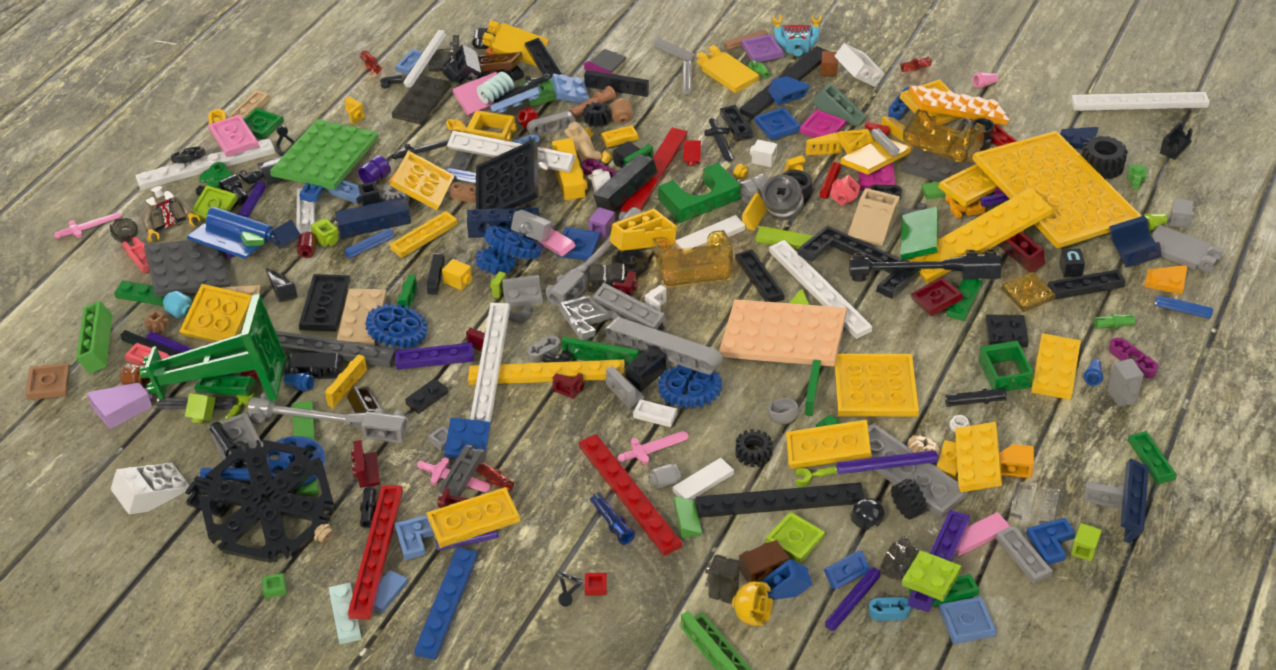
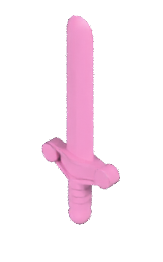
M114 213L77 225L75 221H69V228L55 232L54 237L61 238L72 234L77 238H81L82 230L120 218L122 214Z
M681 431L643 445L638 442V439L633 438L631 439L632 450L618 455L617 459L620 462H624L636 457L642 461V464L647 465L649 463L647 454L687 440L689 435L687 432Z
M443 458L437 465L424 461L417 463L419 469L432 473V485H437L441 478L445 479L451 470L447 468L449 465L448 458ZM472 477L467 487L486 492L490 489V484Z

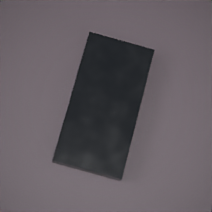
M313 274L298 325L299 330L337 332L351 281L350 275Z

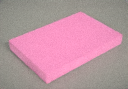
M497 72L453 88V94L468 117L473 116L476 110L485 111L490 109L491 105L496 104L489 101L488 104L483 103L477 94V87L497 75Z
M241 115L208 125L209 131L226 157L259 147L257 139Z

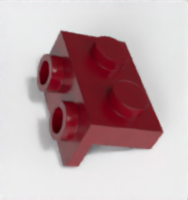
M362 440L353 441L354 450H350L352 462H355V465H352L353 477L358 478L360 488L380 485L377 452L364 454Z

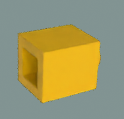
M452 259L442 269L443 281L449 286L462 291L472 282L471 266Z

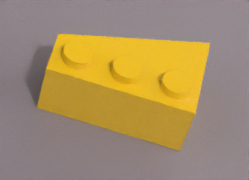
M573 139L552 141V150L571 153L575 156L570 173L554 170L564 200L585 197V190L588 189L587 181L584 179L582 168H580Z
M651 209L613 223L610 242L621 251L673 245L675 243L677 226L657 210Z

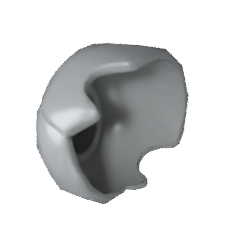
M781 398L774 402L771 401L770 407H767V410L773 422L783 425L795 420L799 408L794 400Z

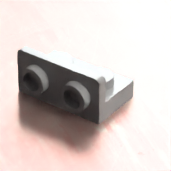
M539 275L502 280L504 301L510 304V308L543 304Z

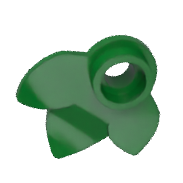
M215 162L210 166V169L201 173L199 182H207L208 186L218 188L219 181L233 174L227 170L223 162Z

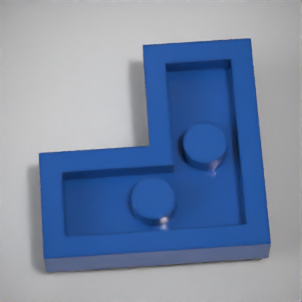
M1066 518L1029 527L1026 531V535L1037 553L1047 565L1066 559V554L1059 543L1074 539L1076 534Z

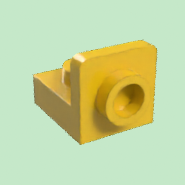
M350 96L344 99L345 110L349 114L350 123L354 125L365 117L363 104Z

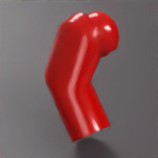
M869 121L865 124V129L872 131L879 128L886 136L891 132L889 126Z

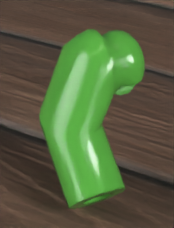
M756 61L749 63V68L761 74L764 79L770 77V72L763 63Z

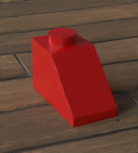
M683 140V163H687V166H697V163H701V140Z

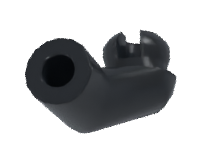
M390 75L380 79L381 87L384 89L389 88V84L403 82L402 75Z
M241 170L238 176L248 184H254L263 178V172L261 170H254L248 173L245 170Z

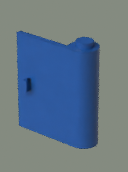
M212 206L207 213L206 223L190 233L187 239L246 259L262 246H246L241 239V232H250L261 236L264 239L265 245L269 240L271 241L270 237L273 227Z

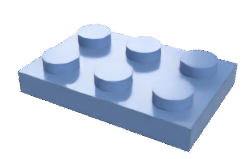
M538 86L490 106L492 112L497 111V113L508 110L509 105L516 107L523 104L524 99L528 98L529 101L540 97L539 93H542L541 88Z

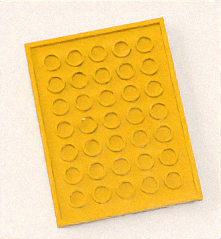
M1057 131L973 154L972 159L1009 199L1032 188L1052 208L1053 214L1034 225L1057 249L1110 233L1109 226L1142 216Z

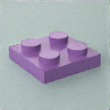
M772 34L741 40V46L751 61L763 62L783 57V51Z

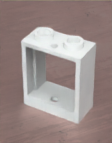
M844 43L835 55L838 61L855 78L874 87L885 75L864 52Z

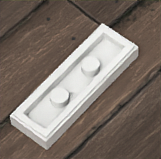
M719 458L673 486V492L678 497L693 500L696 496H700L734 475V469L722 458Z

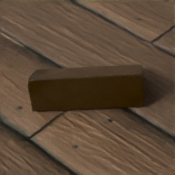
M352 386L347 399L355 413L374 412L376 408H380L369 387Z

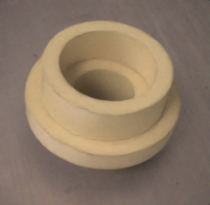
M321 524L318 526L314 533V540L322 544L326 543L334 533L331 525Z

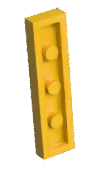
M445 211L392 242L390 250L400 258H403L458 225V221L454 216Z

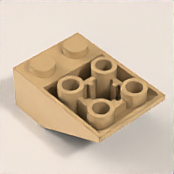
M865 188L859 200L848 235L860 241L883 246L898 214L900 196Z

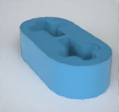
M904 597L875 598L869 603L868 613L872 619L877 621L903 620L909 617L911 607L908 606V599Z

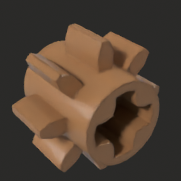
M159 311L151 312L148 314V319L144 320L148 332L152 331L162 334L165 332L166 326H170L166 313L162 314Z

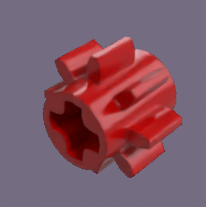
M527 107V110L522 109L518 115L519 124L527 128V124L530 121L539 119L538 112L530 107Z

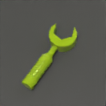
M253 393L250 396L237 395L239 403L233 406L224 420L236 416L240 411L241 405H249L250 399L255 397V394Z
M836 465L818 469L814 473H811L806 468H798L795 471V475H802L804 479H796L795 485L806 487L811 483V477L837 474Z

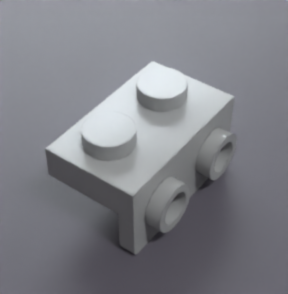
M613 366L606 369L605 381L607 386L628 408L637 405L640 399L644 400V396Z

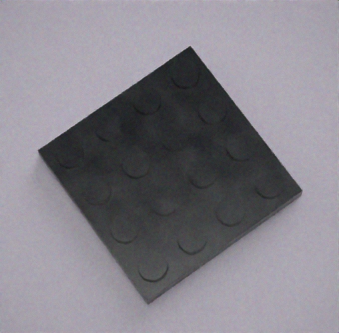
M534 139L476 166V209L516 208L539 197L537 142Z

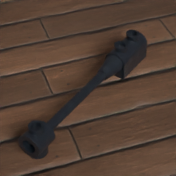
M994 249L985 250V254H977V250H967L966 255L943 261L872 263L868 257H865L864 253H855L853 258H849V274L852 276L853 281L861 282L867 279L872 270L943 268L945 270L960 271L963 279L1001 278V256L996 254Z

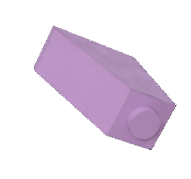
M140 383L87 393L91 407L109 429L152 408L150 401L152 395Z

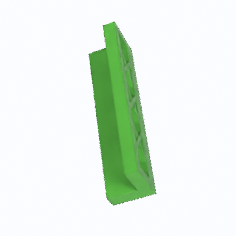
M689 611L681 614V629L716 670H752L703 612L694 617ZM702 621L706 625V630L698 622ZM712 638H717V640L719 641V645H717ZM724 653L730 654L732 661Z

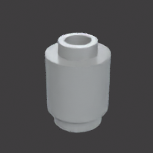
M667 464L652 469L648 478L652 487L655 486L656 489H661L676 484L681 479V475L676 464Z

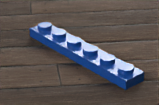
M456 548L414 649L415 656L433 660L437 659L477 560L478 552L476 550Z

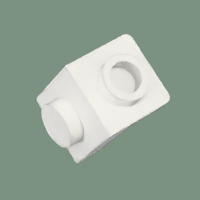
M602 169L594 170L591 175H588V179L592 180L595 192L611 179L609 171H602Z
M663 285L652 289L645 295V304L661 312L660 306L666 302V288Z

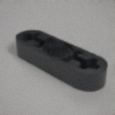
M444 253L433 254L427 281L428 294L438 295L443 274L442 269L445 264Z

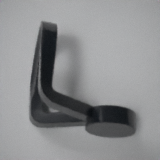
M280 125L277 127L279 139L275 149L278 155L283 156L286 153L280 150V143L283 137L289 140L292 145L295 144V141L287 135V127Z
M556 571L555 576L559 577L563 591L558 596V602L560 605L567 607L573 601L571 594L584 581L574 575ZM563 577L574 580L577 583L567 591Z

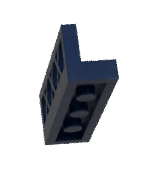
M1131 458L1126 462L1120 526L1125 528L1124 541L1127 543H1131L1144 531L1149 473L1148 466Z

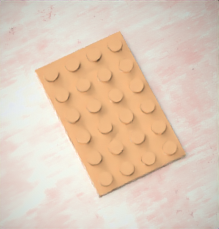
M734 300L719 352L723 358L812 365V362L816 359L821 360L820 366L834 367L847 315V308Z

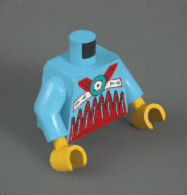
M814 14L812 15L814 27L812 25H781L780 27L782 15H779V21L775 20V16H773L772 24L775 25V40L784 48L786 53L801 56L803 53H808L809 48L818 42L820 31L818 25L822 22L821 15L819 20H814Z

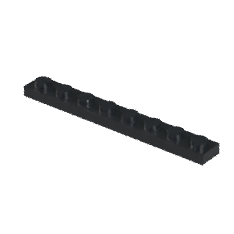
M861 482L696 496L698 518L855 505L858 500L865 497Z

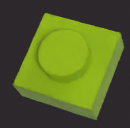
M498 272L497 276L491 280L490 288L495 298L500 299L503 294L502 280L506 279V273Z

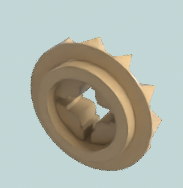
M918 435L912 436L908 441V447L914 453L935 450L937 455H939V445L934 443V440Z

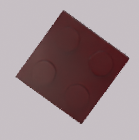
M940 277L911 293L912 300L931 317L963 300L962 293L944 277Z

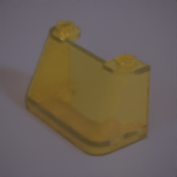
M918 108L903 130V140L909 146L958 162H965L982 148L985 125L976 123L973 129L968 127L965 132L937 124L935 116L931 117L928 111Z
M725 230L711 232L707 237V246L672 250L671 242L667 238H652L661 283L666 287L725 281L733 276V247Z

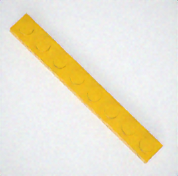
M600 360L501 364L497 384L553 382V376L556 373L574 379L579 372L583 374V381L605 380L606 369L611 366L625 378V361ZM479 365L469 366V385H476Z

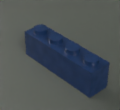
M405 197L335 212L341 239L411 224L410 211Z

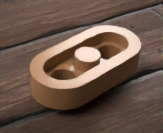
M459 182L453 183L449 186V196L452 199L476 203V186Z

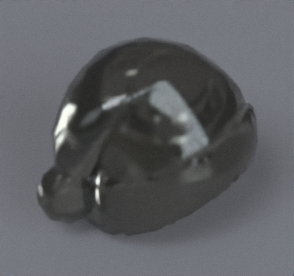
M901 537L899 541H894L889 547L881 562L880 572L888 578L902 581L920 551L910 543L908 537Z

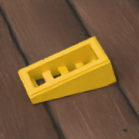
M836 133L806 140L805 154H837L842 152L843 146Z

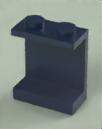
M1145 215L1109 226L1111 240L1125 268L1162 257L1160 243H1155L1148 230V222Z

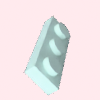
M346 583L329 587L339 644L361 640L358 619H349L348 610L353 595L351 584Z

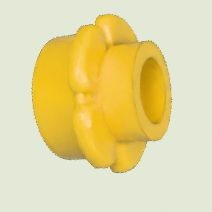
M742 164L736 166L733 175L737 180L747 177L749 170H747L748 166Z

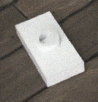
M640 399L633 412V418L671 427L677 415V408Z

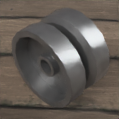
M785 174L776 175L770 178L762 189L765 208L774 219L784 221L795 218L804 206L801 187L792 176Z

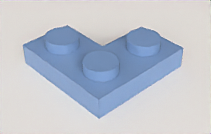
M427 516L394 523L404 560L426 555L422 539L434 536Z

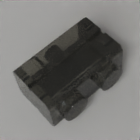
M717 554L712 562L709 561L707 563L705 574H708L705 587L708 588L709 598L721 599L722 602L729 604L732 603L733 597L739 590L740 563L738 560L727 559L725 556Z

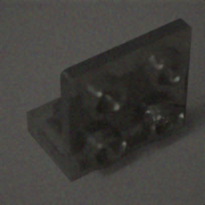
M453 35L450 49L436 50L428 62L430 72L443 71L445 68L443 64L448 59L453 60V53L460 47L459 35Z

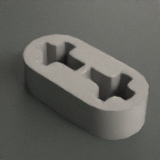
M552 335L530 345L527 349L529 361L534 363L541 362L545 352L550 355L558 353L561 349L560 339Z

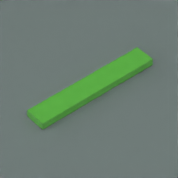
M313 402L292 403V407L313 410ZM293 416L294 436L307 437L315 441L314 419ZM318 478L307 485L298 487L297 495H318Z

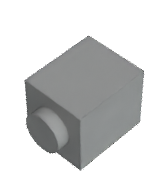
M1174 199L1170 226L1189 228L1193 201Z

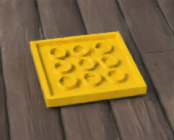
M837 354L834 374L838 416L918 417L919 408L912 354Z

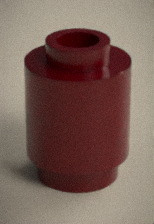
M303 232L299 236L297 253L303 258H311L315 254L317 239L312 232Z

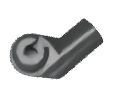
M525 305L519 312L510 311L508 320L520 323L527 321L533 315V307Z

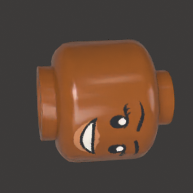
M126 364L120 372L122 385L140 383L144 388L150 382L149 377L143 379L140 375L139 369L144 365Z

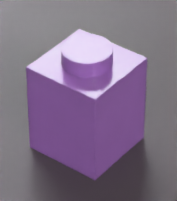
M599 207L589 219V231L600 232V237L606 239L611 232L612 224L615 223V212Z

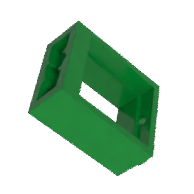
M1018 341L980 347L978 361L992 390L1005 388L1006 391L1032 387L1034 372ZM1014 361L1020 374L998 377L992 364Z

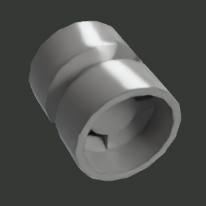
M760 174L752 177L751 180L740 182L741 199L749 204L755 193H759L762 198V189L768 181L767 177Z

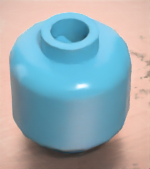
M179 291L170 292L163 300L164 310L175 318H183L187 316L192 300Z

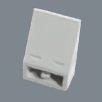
M173 463L116 469L111 491L128 514L149 512L185 493L190 485Z

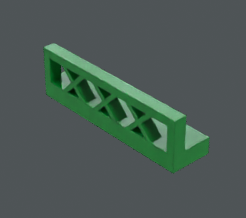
M563 337L562 350L569 351L571 353L570 358L583 361L624 360L625 366H627L642 354V351L569 337Z

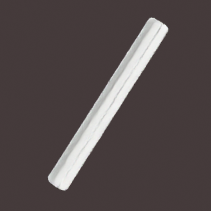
M444 30L437 31L404 80L405 87L411 88L446 37Z

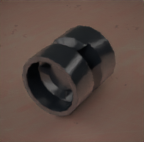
M978 118L972 122L969 145L973 149L984 151L991 147L994 123L986 118Z

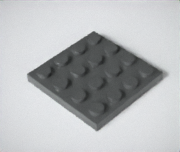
M192 240L144 245L155 297H163L174 291H179L183 294L198 293L201 284L218 288L231 287L223 254L220 250Z

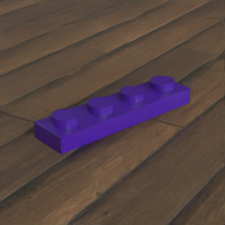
M471 342L395 350L396 368L398 370L473 362V345Z

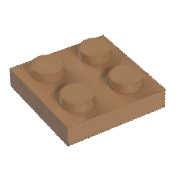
M62 363L29 367L25 391L26 399L33 400L67 396L71 371L70 364Z

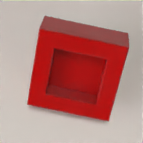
M585 573V596L607 595V573Z

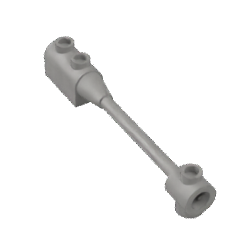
M632 207L627 213H620L619 221L642 212L638 208ZM610 237L585 263H582L573 270H569L565 275L559 274L557 283L546 288L547 299L551 304L560 307V303L578 298L588 288L585 276L590 267L613 245L610 242Z
M261 394L260 397H252L248 405L249 418L255 423H263L265 418L270 419L273 414L344 422L362 429L364 439L403 443L408 427V418L403 412L395 411L391 415L386 414L380 408H376L374 412L367 411L366 413L344 415L275 406L274 401H269L266 394Z

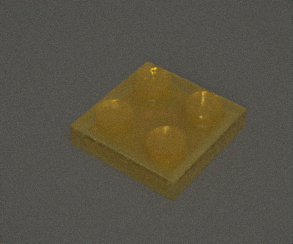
M1033 272L1003 283L1001 288L1023 312L1055 299V293Z

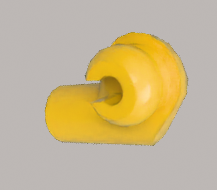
M449 119L446 122L449 130L466 133L467 127L462 121Z

